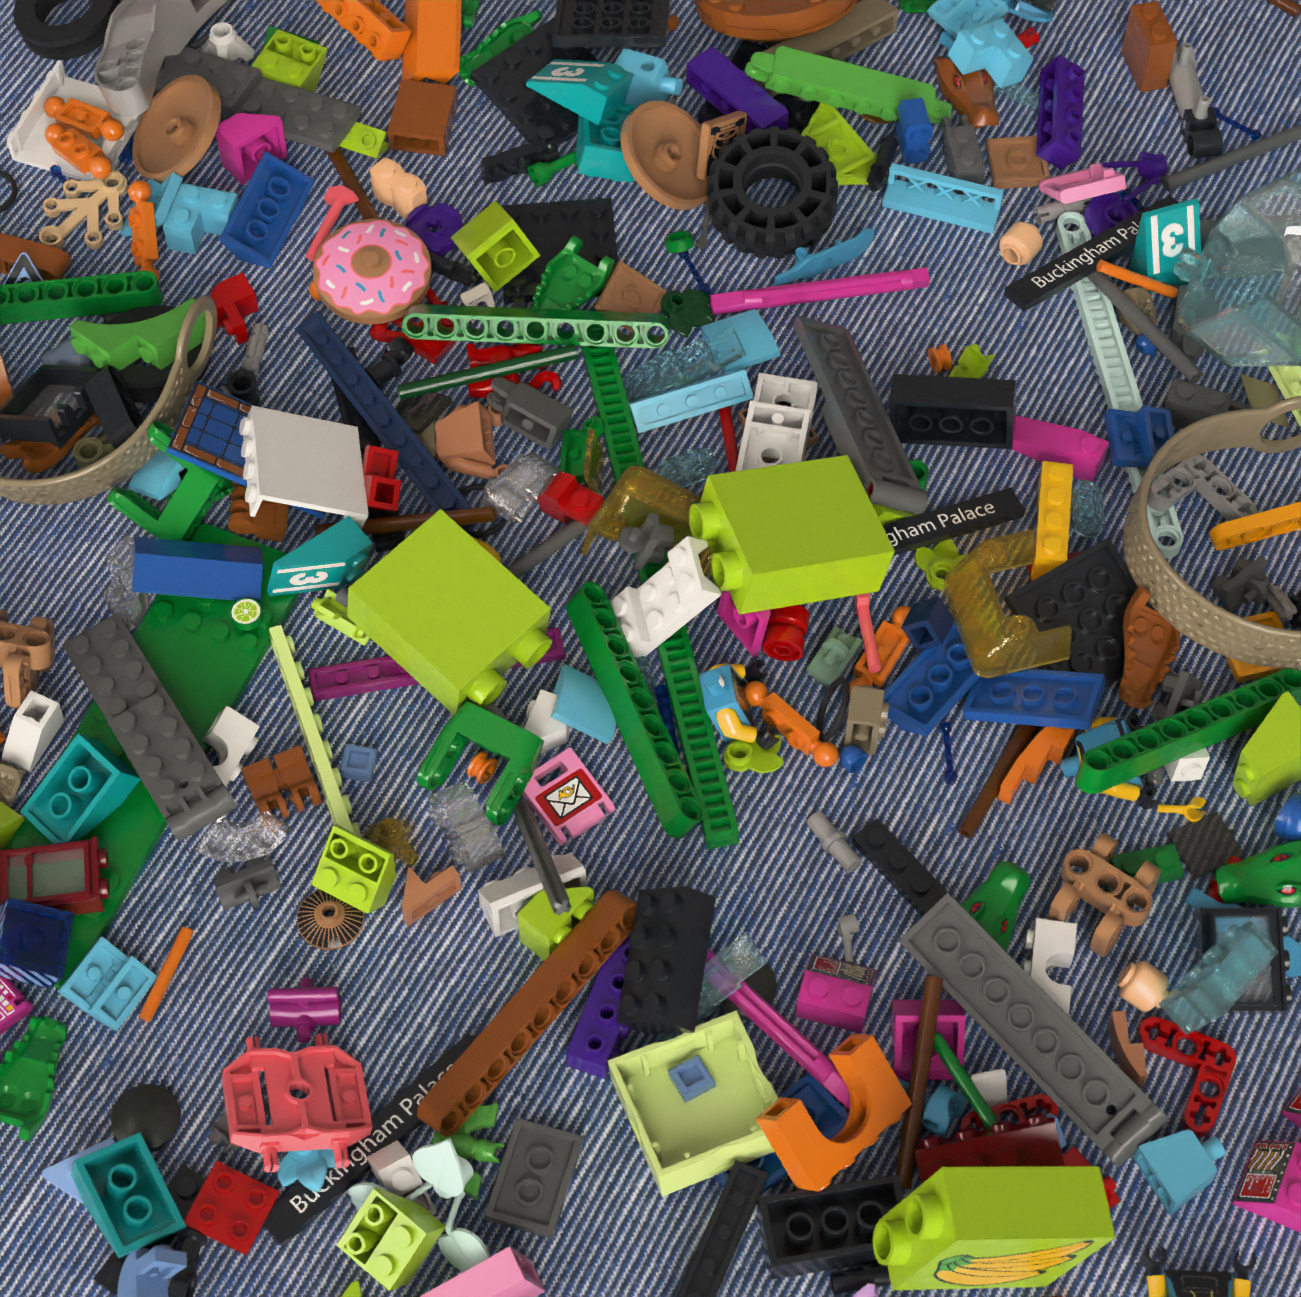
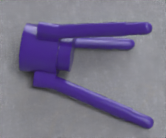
M1140 152L1139 157L1142 158L1141 160L1104 162L1102 166L1104 168L1137 167L1138 173L1143 178L1148 179V181L1124 197V201L1128 202L1150 186L1160 183L1159 177H1162L1167 171V162L1163 153Z

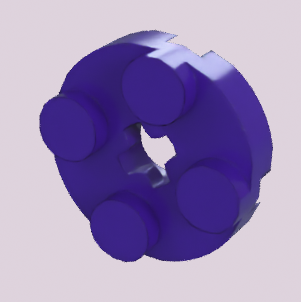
M1112 192L1093 197L1084 208L1083 215L1088 229L1093 233L1092 238L1139 213L1137 208L1130 201L1128 204H1125L1119 200L1121 195Z
M437 203V207H428V204H424L415 208L406 219V227L421 238L428 251L443 257L445 253L457 247L450 237L458 232L463 225L459 212L453 207L444 203ZM429 227H440V230L437 232L429 231Z

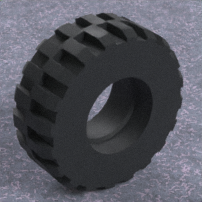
M770 126L769 129L763 130L756 128L750 130V133L744 136L740 134L733 138L731 145H724L718 152V159L713 160L710 166V176L707 178V199L712 224L717 231H721V237L728 244L732 245L734 243L736 245V250L744 254L750 252L755 254V257L764 259L766 256H775V259L785 258V255L791 253L795 255V251L799 247L814 246L820 241L821 233H827L837 209L838 181L836 180V168L834 163L829 161L827 151L821 146L818 148L813 138L807 135L804 137L799 134V131L790 128L788 130H783L776 126ZM778 178L791 183L799 191V195L787 205L769 208L754 203L745 192L750 186L760 180Z

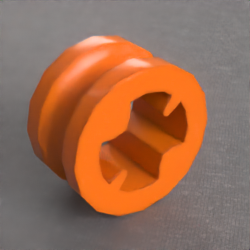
M945 344L939 345L938 349H935V347L928 349V359L934 373L938 374L942 369L946 371L952 369L951 355Z
M481 751L474 757L467 770V775L472 778L476 776L477 782L480 784H484L491 778L498 765V760L495 758L489 759L488 753L485 751Z

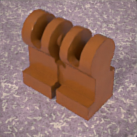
M233 481L232 486L234 489L231 492V500L233 502L230 504L231 515L228 520V528L238 534H256L257 538L283 542L287 528L289 505L262 500L255 517L250 516L249 503L245 501L247 487Z
M301 745L273 755L276 769H273L269 758L241 768L244 783L265 826L274 823L270 812L272 809H278L283 819L289 817L287 800L281 795V791L284 789L286 792L289 791V800L291 804L295 805L298 813L305 811L302 797H308L314 807L322 804L318 788L306 762Z

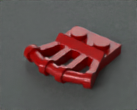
M430 286L425 296L429 304L448 305L446 301H440ZM404 316L391 322L402 329ZM448 318L440 319V323L444 327L450 328L454 326L452 320ZM410 320V321L412 322V324L415 325V326H423V325H424V322H423V321H421L419 324H417V323L413 322L412 320ZM389 322L374 324L369 332L373 339L390 343L397 337H403L414 347L416 354L434 365L457 342L412 339L406 336L405 333L388 330Z

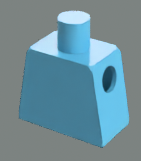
M623 49L614 63L633 74L625 100L626 104L636 105L637 108L648 101L666 102L671 94L679 95L682 91V79L670 77L666 61L661 58L631 49Z
M1184 1130L1138 1146L1133 1159L1169 1215H1171L1214 1180L1218 1170L1213 1161L1223 1157L1225 1149L1220 1140L1215 1136L1200 1143L1193 1131Z

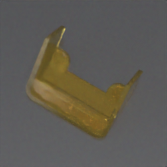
M631 466L624 471L590 523L581 554L585 556L588 554L599 535L608 540L618 542V536L623 528L633 526L640 529L649 513L659 515V524L674 527V542L670 548L666 547L671 550L687 536L693 537L689 524V510L692 504L700 503L701 497L642 466ZM708 546L698 556L704 576L711 581L712 552Z
M1033 529L982 541L945 576L944 592L971 668L980 677L991 678L1070 658L1072 634L1070 625L1038 632L1034 621L1025 615L1005 617L990 577L991 573L1033 564L1035 537Z

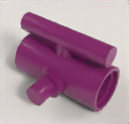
M303 978L300 981V988L268 989L271 1027H295L298 1031L297 1039L299 1042L306 1043L311 1041V1032L315 1029V1026L341 1025L342 1005L338 986L314 987L313 979Z

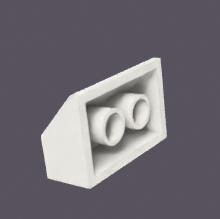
M571 852L563 856H552L564 888L587 887L586 870ZM536 867L522 868L513 876L501 881H490L478 890L480 906L495 937L519 928L518 913L540 890H544Z

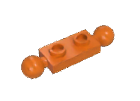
M52 96L44 103V111L47 116L55 119L57 123L65 128L70 129L72 127L82 135L97 140L102 135L108 141H118L124 134L122 123L117 119H113L109 112L82 101L70 98L65 103L62 98Z
M59 123L50 124L46 128L45 139L54 152L85 175L90 171L91 175L97 179L107 178L111 174L112 164L103 150L71 127L67 131Z
M136 180L128 188V195L135 202V207L130 209L128 224L132 229L133 239L131 253L135 259V266L141 267L138 271L153 272L158 282H160V273L153 267V262L159 259L153 202H147L151 197L152 190L147 182Z
M900 606L895 609L892 614L893 624L883 620L875 633L881 670L877 673L869 672L864 651L854 667L853 674L858 676V678L853 679L849 683V697L851 696L852 686H872L874 684L878 687H883L910 642L901 626L911 607Z
M752 681L745 686V694L749 704L755 707L761 706L763 708L761 716L765 723L777 727L793 748L801 750L807 757L813 752L815 763L821 767H831L837 762L839 756L837 747L831 742L819 741L820 731L774 691L769 695L766 685L760 681Z

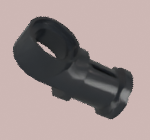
M397 337L386 347L381 360L371 368H364V370L381 390L382 385L391 378L401 376L400 366L411 358L414 347L403 337Z
M185 1228L176 1232L178 1239L174 1250L187 1253V1267L172 1276L168 1288V1297H193L196 1290L197 1266L195 1263L201 1247L206 1245L208 1238L199 1232Z

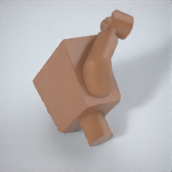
M478 401L470 405H458L446 417L438 420L435 424L434 460L439 458L453 472L486 480L492 477L497 487L507 488L510 484V479L500 475L510 476V467L501 464L496 469L492 468V465L496 464L492 426L498 427L502 425L500 419L502 412L496 410L491 405L486 409Z

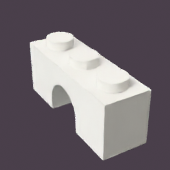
M228 706L217 714L202 740L216 750L219 762L218 766H213L225 786L229 780L233 782L241 772L243 765L239 762L244 753L249 755L258 742L255 734L260 727Z
M1036 918L1033 930L1027 929L1025 949L1031 951L1030 961L1024 960L1023 970L1069 1016L1071 986L1052 981L1048 977L1046 970L1051 967L1070 968L1075 952L1077 924Z

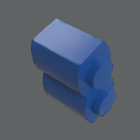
M923 98L902 100L897 110L899 122L896 125L895 133L905 164L924 162L930 154L928 141L933 133L925 101Z

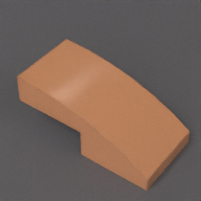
M1112 1011L1107 1028L1115 1058L1121 1070L1142 1089L1147 1077L1143 1043H1129L1126 1011Z

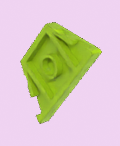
M820 103L801 135L813 138L818 148L821 146L827 151L829 161L834 163L836 168L838 185H868L869 183L866 181L876 155L835 107Z

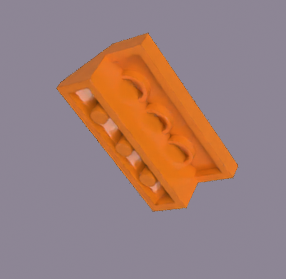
M405 0L404 24L412 32L403 51L402 80L421 82L426 77L440 84H447L460 71L462 0Z

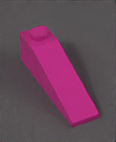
M1016 416L1012 450L1041 463L1042 461L1073 464V477L1092 485L1104 464L1109 446L1108 441L1080 429Z

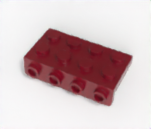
M1045 1113L1025 1117V1123L1012 1125L1011 1121L1007 1120L990 1124L991 1130L977 1132L976 1128L973 1127L956 1131V1137L942 1139L941 1135L923 1137L920 1139L921 1144H918L914 1150L921 1182L923 1184L942 1167L1065 1166L1055 1120L1053 1117L1047 1118Z

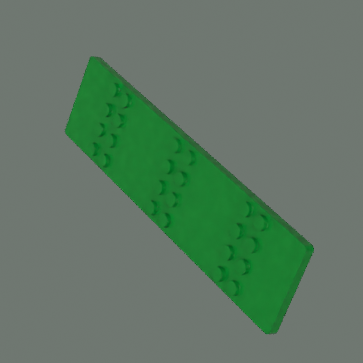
M202 524L190 542L261 548L263 562L261 598L259 603L263 612L261 624L249 631L237 629L233 625L230 616V609L236 602L234 600L158 594L133 638L207 756L212 746L202 741L218 713L226 706L234 710L271 646L269 628L283 625L300 593L271 597L267 593L273 564L287 553L209 524ZM94 700L64 751L78 733L99 739L138 775ZM142 780L138 782L120 807L79 840H90L92 837L97 836L101 848L107 849L109 867L103 868V875L109 881L110 898L105 899V911L63 916L66 917L64 919L28 921L31 926L37 925L40 928L43 938L42 943L18 948L19 959L3 964L8 969L18 972L12 967L20 968L35 980L46 984L29 971L37 972L46 980L52 982V979L46 975L55 977L54 964L56 962L59 979L53 981L54 983L50 986L59 989L95 941L105 935L168 825ZM24 817L25 820L9 840L4 850L50 845L53 843ZM84 859L32 866L33 897L85 891ZM27 867L10 868L9 900L27 898ZM70 919L72 920V928H71V931H70V926H69V922H68V920H70ZM23 922L7 923V925L12 926ZM65 923L69 935V946H67L63 924ZM60 929L67 955L66 964L59 939ZM57 946L59 947L64 976L62 977L56 954Z

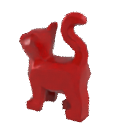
M467 344L470 368L543 351V347L539 346V344H499L485 349H477L474 344ZM545 366V367H541V368H536V369L546 370V366ZM543 371L536 374L526 384L538 390L543 383L550 382L552 389L558 391L562 386V380L558 374L552 371ZM518 373L500 377L516 385L521 382ZM493 379L468 384L470 398L487 397L488 393L494 392L491 388Z

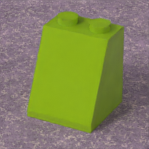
M496 200L450 237L495 293L541 256L515 221Z
M1288 691L1281 695L1240 753L1233 786L1236 793L1241 798H1245L1251 807L1301 780V707Z

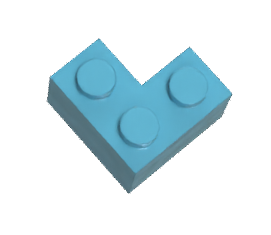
M1003 18L959 31L948 53L950 59L963 75L985 68L1000 88L1022 82L1034 59Z
M181 183L163 225L168 249L196 255L204 233L221 235L238 203L237 193Z

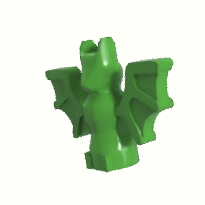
M498 1103L489 1106L480 1105L460 1129L449 1137H444L435 1130L432 1144L450 1138L457 1156L465 1160L474 1158L479 1162L500 1164L501 1160L496 1158L495 1154L497 1149L504 1148V1144L491 1142L488 1139L476 1140L471 1135L476 1130L495 1126L499 1111ZM474 1172L463 1190L472 1196L474 1200H477L482 1184L481 1176Z

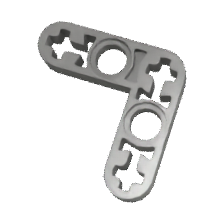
M1200 454L1187 458L1155 480L1148 491L1147 504L1157 511L1168 510L1191 492L1197 490L1228 521L1257 513V508L1253 501L1209 459ZM1173 478L1180 479L1185 484V487L1175 484ZM1213 486L1221 488L1225 492V495H1220L1217 492H1215ZM1165 490H1166V492L1168 493L1166 496H1165V495L1162 496V497L1159 496V495L1162 494Z

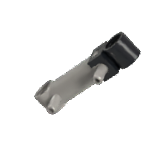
M1185 42L1181 46H1176L1169 75V82L1182 119L1180 130L1184 142L1187 143V150L1191 159L1220 156L1223 150L1222 134L1220 129L1216 127L1217 118L1213 106L1209 107L1210 98L1204 96L1195 69L1194 49L1190 43Z

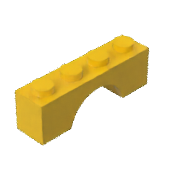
M1042 461L1037 488L1036 508H1038L1032 555L1031 581L1067 561L1073 464Z

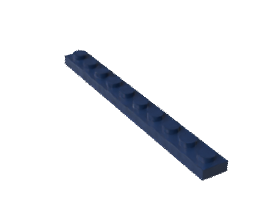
M317 311L296 327L297 333L385 447L390 450L399 451L398 464L435 512L440 509L442 511L472 508L320 312ZM466 524L459 526L465 531H467L475 524Z

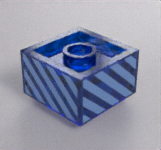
M10 897L0 904V977L51 988L62 980L65 973L74 913Z

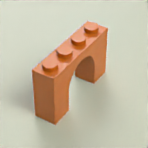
M851 1034L828 1054L845 1082L850 1095L849 1116L846 1124L837 1135L830 1139L825 1138L817 1129L800 1099L780 1097L756 1118L797 1189L820 1191L829 1186L834 1175L841 1169L853 1164L856 1160L855 1156L865 1147L877 1142L880 1137L879 1134L888 1126L897 1123L903 1117L902 1113L912 1105L873 1035Z

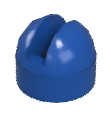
M1143 333L1139 334L1136 342L1137 350L1144 355L1154 356L1156 347Z
M847 745L841 750L840 763L849 773L858 771L868 759V754L857 745Z

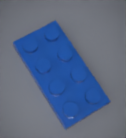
M990 666L970 689L962 710L964 719L1090 730L1106 684L1104 674Z

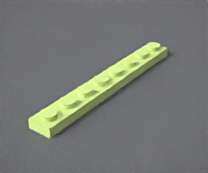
M282 625L269 628L271 646L333 824H337L361 836L357 822L351 824L348 814H352L347 794L341 796L338 788L343 786L337 767L331 768L329 760L333 759L330 744L328 740L322 741L319 734L324 732L318 713L312 714L310 706H314V701L310 688H303L301 680H304L305 676L301 662H294L292 654H295L296 651L291 635L285 636Z

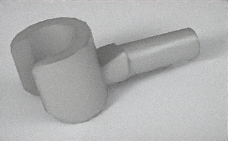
M854 914L841 917L837 925V931L840 937H842L845 962L847 963L854 962L850 935L859 932L857 918Z

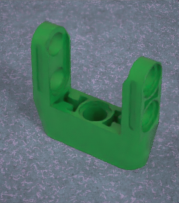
M153 421L146 431L151 443L185 467L188 472L163 512L159 511L134 491L125 490L117 486L111 489L106 498L113 507L148 533L160 539L189 541L223 488L227 478L166 453L172 438L171 434L174 430L161 422Z
M465 701L444 725L418 772L417 784L429 791H433L445 783L467 741H470L509 761L486 801V820L497 826H502L509 819L534 774L544 740L516 724L469 701Z

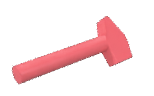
M343 185L329 187L324 196V201L331 205L306 253V257L311 261H314L319 247L331 233L343 207L359 201L357 195Z
M870 593L854 595V614L858 615L868 670L871 673H877L881 670V664L869 609Z

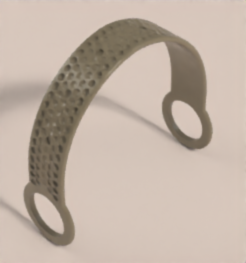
M202 295L189 308L180 329L175 360L163 391L144 422L123 444L97 462L64 475L43 479H12L0 476V496L18 503L32 505L69 503L95 496L113 488L141 469L159 450V448L151 443L146 434L151 423L158 421L173 430L175 429L188 401L187 397L190 395L195 381L200 377L207 365L217 329V309L212 297ZM204 311L206 327L203 344L195 363L191 368H188L187 350L190 335L197 318Z
M1301 396L1282 400L1266 408L1242 409L1212 415L1198 420L1177 432L1158 450L1151 460L1130 502L1124 523L1123 547L1128 570L1138 587L1143 586L1150 590L1151 594L1148 602L1174 628L1205 648L1231 659L1265 667L1301 668V631L1276 628L1242 618L1221 608L1192 588L1171 567L1157 547L1149 528L1147 498L1151 483L1160 474L1173 465L1195 455L1241 447H1250L1262 453H1281L1300 448L1301 434L1283 440H1267L1262 438L1260 434L1265 425L1272 419L1286 412L1301 409Z

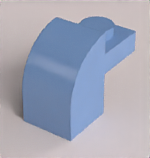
M158 1245L151 1249L140 1248L129 1253L119 1276L117 1297H168V1279L187 1267V1253L172 1250V1247L167 1245Z

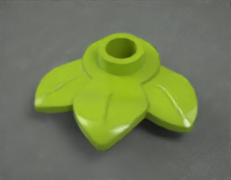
M948 539L939 542L933 550L926 547L916 549L915 562L917 567L926 573L927 583L936 590L944 591L951 589L957 580L971 576L976 569L978 557L976 554L960 555L953 540ZM942 575V576H945L946 578H945V579H941V578H938L937 576Z
M776 734L774 736L779 738L780 741L769 750L762 749L756 740L753 743L736 739L731 740V744L724 752L725 765L730 770L737 772L750 769L757 773H768L779 769L784 764V760L777 755L781 747V735Z

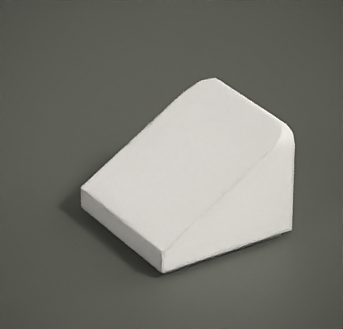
M1005 1069L972 1074L971 1080L989 1107L1007 1103Z

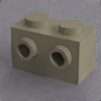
M869 685L852 686L844 747L847 745H857L867 754H876L878 738L885 737L889 703H883L884 690L876 689Z

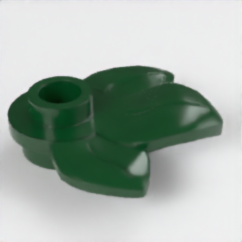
M689 289L683 293L668 291L661 299L662 313L669 318L671 328L685 338L689 336L692 326L701 327L715 322L712 311L707 307L710 304V296L703 291Z

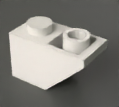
M541 689L537 699L530 701L526 712L528 720L525 727H522L544 740L540 754L567 743L573 729L550 717L557 694Z
M31 690L13 717L2 759L28 772H32L65 721L60 704Z
M398 1140L366 1157L379 1185L388 1192L405 1198L423 1185L409 1153ZM427 1191L413 1200V1202L423 1206L432 1215L437 1213Z

